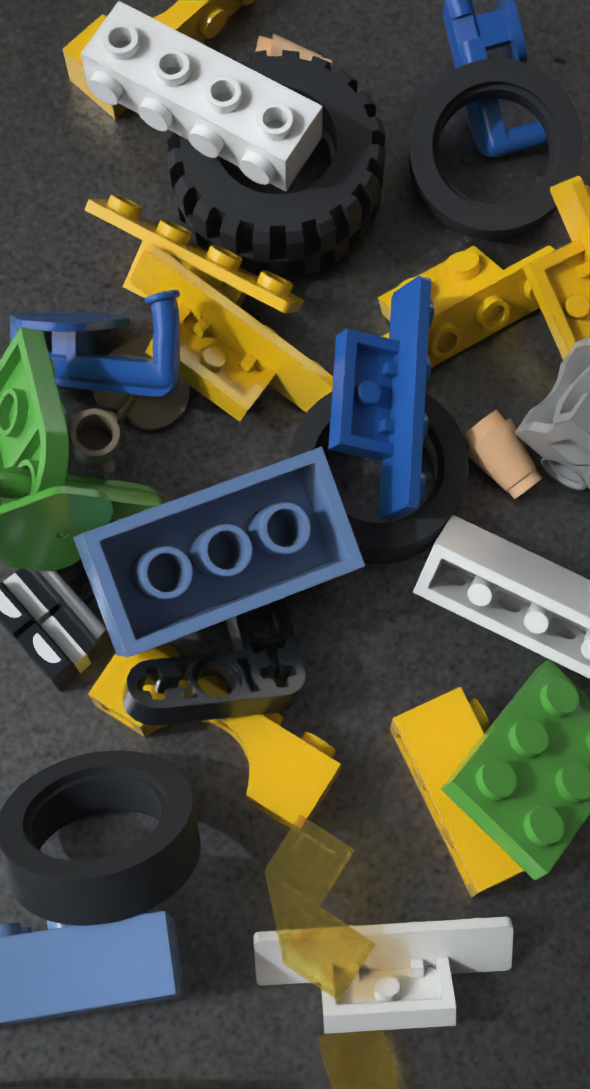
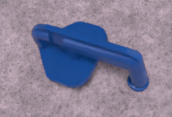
M445 0L443 20L455 68L470 62L488 59L486 51L505 46L508 59L527 63L525 39L515 0H495L497 10L480 15L475 14L472 0ZM498 98L477 100L465 106L474 144L483 156L498 158L548 143L545 131L538 120L505 129Z
M169 290L145 298V303L151 305L153 317V359L92 354L91 331L130 326V316L71 312L10 313V342L20 327L52 331V352L48 353L55 364V381L58 387L154 397L166 396L175 391L180 377V317L177 303L180 292L179 290Z

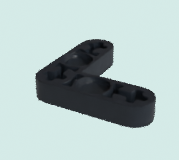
M284 598L226 620L234 652L149 659L136 664L131 668L127 676L123 691V706L127 714L135 721L145 725H165L277 713L288 710L296 703L306 675ZM252 619L264 620L274 628L276 635L267 639L258 638L247 631L244 623ZM274 657L271 665L273 674L278 682H286L284 687H276L273 679L264 678L269 667V658ZM209 675L218 676L229 684L231 693L223 697H213L206 694L200 688L198 680ZM179 681H185V687H178ZM145 685H153L157 694H164L162 700H153L151 693L143 690V687Z

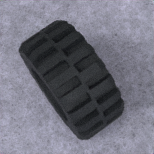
M267 50L249 53V60L239 63L323 106L322 138L314 150L325 159L329 168L318 180L301 190L285 194L261 193L249 189L234 180L225 170L229 161L219 156L211 158L203 155L191 145L189 140L169 130L167 137L169 154L167 155L175 209L179 220L186 223L187 229L193 233L191 239L195 244L203 248L207 244L208 248H210V245L213 244L239 255L243 259L240 265L241 268L255 275L257 269L267 270L282 278H288V270L301 268L302 275L305 276L320 271L321 260L327 258L330 263H336L348 255L349 242L359 244L369 231L370 220L376 218L381 201L386 157L383 122L376 117V105L369 94L363 90L357 93L358 81L343 70H340L337 74L331 71V62L313 56L311 61L300 59V52L282 50V56H267Z

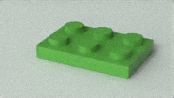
M549 659L535 669L441 788L533 880H537L550 872L590 815V698Z

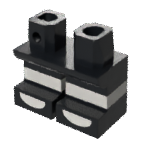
M81 559L71 566L54 571L19 569L0 583L1 625L20 647L24 649L59 692L112 645L94 593L82 601L72 590L76 584L87 576Z

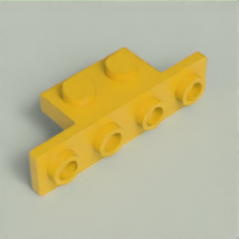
M579 175L550 187L551 195L572 242L522 266L563 360L576 341L590 337V187L584 185Z
M111 193L109 200L89 199L85 211L142 240L123 287L143 298L148 296L132 285L130 278L142 252L149 244H155L168 255L177 258L184 267L214 289L227 295L240 308L247 294L286 314L300 311L304 300L290 293L293 284L288 280L265 270H262L260 275L257 276L241 268L240 265L243 259L239 255L213 244L210 245L209 250L204 249L190 241L193 233L185 227L166 219H161L159 224H156L140 216L143 207L128 198Z
M149 244L142 252L130 278L131 284L147 296L169 290H179L180 297L177 298L180 317L179 378L239 422H241L268 385L306 413L317 401L332 392L333 376L319 363L306 357L279 337L273 329L263 325L233 303L227 295L214 289L184 267L177 258L168 255L155 244ZM153 338L145 351L152 358Z
M473 245L464 251L454 253L444 262L418 275L431 279L430 300L434 304V317L428 332L427 356L431 360V368L539 309L540 306L522 266L556 249L550 245L503 270ZM416 277L406 279L396 288L378 297L382 314L389 321L393 293ZM387 333V334H385V335H383V336H381V337H384V338H388V339H389V333Z

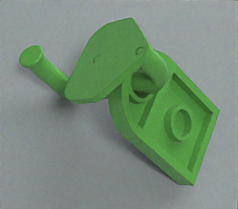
M26 327L19 328L0 359V559L10 568L54 571L71 566L81 559L73 537L107 525L110 519L120 520L162 505L163 501L153 489L143 484L67 474L69 459V438L66 425L67 412L65 406L60 401L55 381V364L53 359L49 357L43 331Z

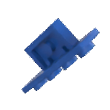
M417 276L393 293L391 298L389 339L348 328L336 335L328 450L382 461L379 517L389 520L416 510L419 507L425 489V475L421 470L423 441L428 431V417L424 412L426 384L431 374V360L427 356L428 332L434 317V304L430 300L431 279Z

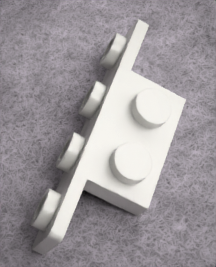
M509 917L256 932L253 936L256 982L261 986L321 982L324 1034L456 1026V1002L451 974L507 971L511 969L514 931L512 920Z

